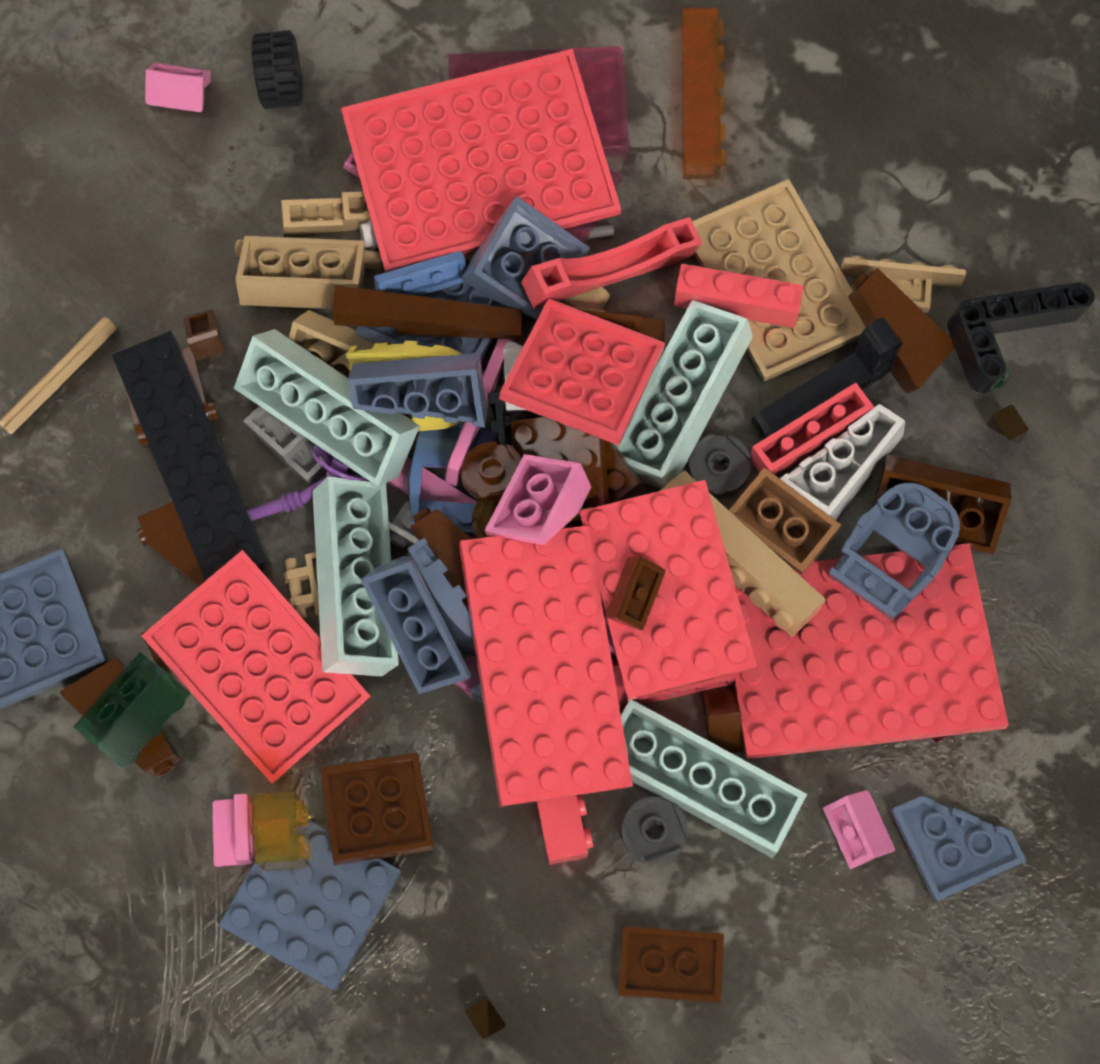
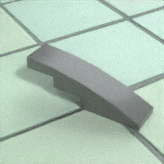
M258 406L243 420L245 425L309 487L327 477V470L312 456L314 445L306 437L265 409ZM319 456L320 460L324 462L322 456Z

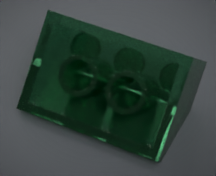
M140 652L74 725V728L124 770L128 764L133 763L139 757L142 748L150 739L156 737L161 732L163 725L172 714L178 712L184 706L185 700L191 693L164 669Z

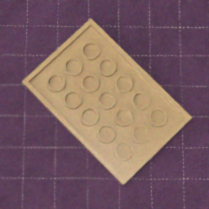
M789 179L692 221L703 243L694 253L701 267L804 285L795 328L748 320L753 338L746 351L763 382L860 338L862 331L866 327L848 298V295L853 290Z

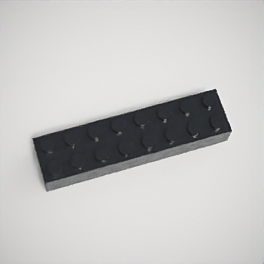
M171 330L112 354L205 581L242 550L260 570L272 566L180 345Z

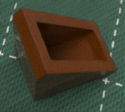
M213 309L183 318L186 339L197 361L226 352Z
M734 687L703 690L701 693L707 740L730 753L742 752L741 711Z

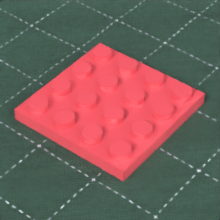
M548 298L500 391L499 399L619 446L661 357L665 342Z

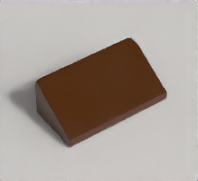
M640 556L629 557L610 602L606 618L643 631L666 570Z

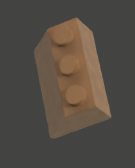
M765 467L729 510L783 561L801 574L819 558L836 537L841 526L840 523Z

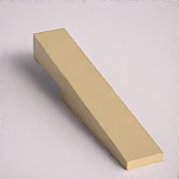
M342 192L341 198L281 200L283 237L286 238L358 230L360 224L366 223V220H371L364 192Z

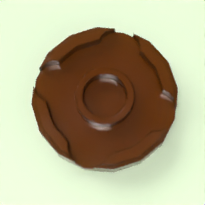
M486 442L475 446L466 453L463 465L460 468V476L464 488L473 497L483 501L501 500L521 461L520 454L512 446L507 444L505 446L497 445V442Z

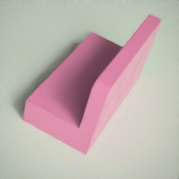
M154 63L146 69L145 102L147 105L201 112L204 109V88L211 83V71Z
M868 790L847 795L823 807V811L849 869L859 867L873 859L895 851L892 840Z
M234 794V799L213 801L214 865L216 867L254 864L253 799L248 794Z

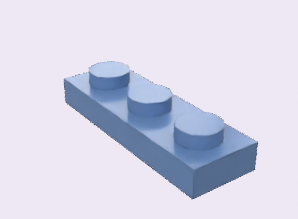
M457 251L374 276L375 288L377 291L421 296L464 283L461 277L466 270L465 257L461 251Z

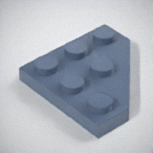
M920 796L890 810L934 903L1027 862L1011 830L979 820L978 817L958 809L943 806L927 797Z

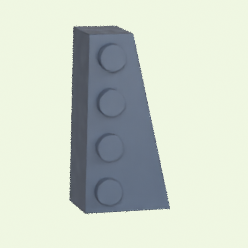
M479 353L355 363L351 368L348 384L353 409L393 415L396 412L412 414L413 418L425 419V416L444 419V422L456 424L458 421L473 423V426L485 428L488 409Z

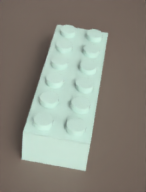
M695 300L691 301L648 382L620 445H616L641 482L661 490L682 472L753 338L748 319Z
M275 329L252 336L234 386L235 390L377 487L399 477L420 425L399 412L393 415L353 409L348 378Z
M327 477L312 491L322 672L383 676L399 665L398 652L361 579L381 564L391 561L386 484L377 487L368 481Z
M630 700L621 715L632 782L773 858L777 854L807 794L643 705Z

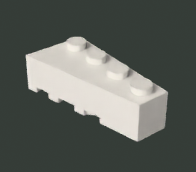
M878 404L850 425L846 432L838 438L830 440L824 445L822 450L811 458L810 456L799 464L798 468L790 474L786 473L780 479L834 520H837L885 460L886 454L889 455L902 439L905 420L881 404Z

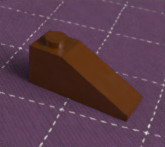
M173 502L137 517L141 525L137 529V533L143 546L149 545L155 554L197 588L205 582Z

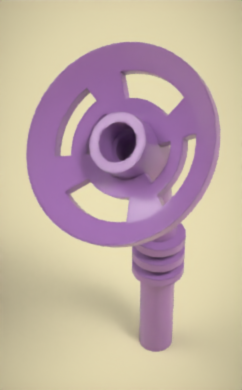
M314 446L312 456L327 470V477L367 481L361 475L360 477H354L353 474L357 472L319 446ZM319 456H322L324 462L320 460ZM327 477L301 492L295 490L294 494L289 492L288 496L285 494L281 495V499L250 508L249 512L252 519H260L284 510L288 513L291 512V508L294 511L297 510L298 506L299 508H304V504L313 499L312 491Z

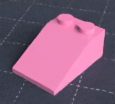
M524 454L485 529V533L491 536H503L507 539L545 545L579 513L591 489L581 463Z

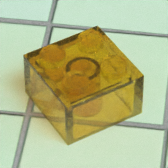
M294 791L253 795L255 863L266 872L305 869L306 859H311L310 839H306L304 826H309L310 824L308 805L305 806L304 801Z

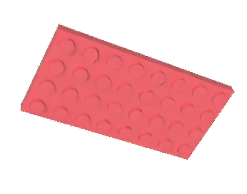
M589 526L561 529L545 545L507 539L503 536L461 540L459 542L499 806L504 807L632 787Z

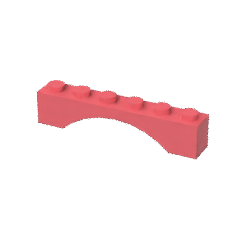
M687 217L665 224L636 240L605 252L580 258H557L534 265L521 283L533 309L545 306L548 298L558 302L690 259L703 243L691 218Z

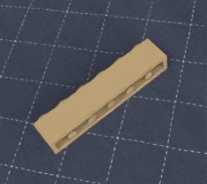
M684 470L660 491L697 481ZM710 494L735 586L743 591L755 606L761 608L769 615L780 629L785 630L793 637L817 614L826 599Z

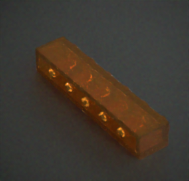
M683 8V179H719L720 168H726V150H721V141H725L726 124L720 123V115H725V97H720V89H724L725 71H719V63H724V45H719V38H723L724 20H718V8Z

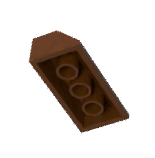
M886 454L873 507L878 503V499L896 485L903 483L923 485L949 502L957 512L960 521V531L954 545L970 543V548L973 550L994 554L1012 500L1010 483Z

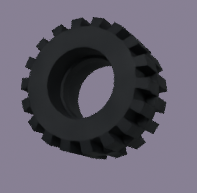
M291 30L254 34L251 45L252 62L260 103L264 109L300 106L303 99V84L295 36Z

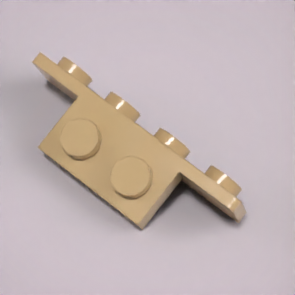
M861 256L843 258L840 268L845 277L857 278L864 271L869 274L876 268L880 269L926 313L929 312L931 306L932 285L960 288L966 277L965 269H958L953 265L935 267L927 266L922 262L905 264L897 263L891 259L880 261L866 260Z

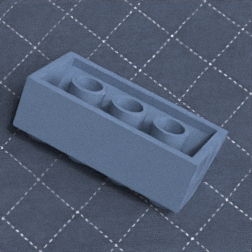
M403 556L381 564L361 579L418 694L461 682L472 676L412 558Z

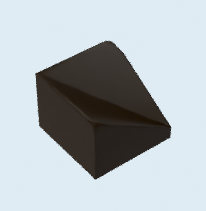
M1012 404L993 413L987 422L988 427L1015 443L1020 442L1028 432V427Z
M487 996L466 1010V1015L483 1040L487 1041L506 1026Z

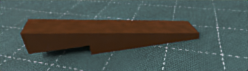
M335 285L333 301L334 325L397 328V335L521 340L522 310L339 285Z

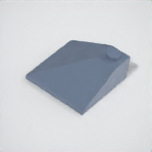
M516 196L474 254L461 280L483 295L512 309H520L523 314L537 320L544 306L533 309L521 283L530 268L557 258L585 257L590 247Z

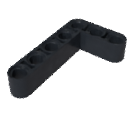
M1077 282L962 301L948 319L947 327L970 387L979 393L990 392L1006 372V364L994 334L1076 321L1094 302L1095 295L1091 287Z
M884 317L875 320L862 331L854 353L760 410L752 417V424L762 438L765 439L854 383H857L861 390H864L891 371L903 345L902 340Z

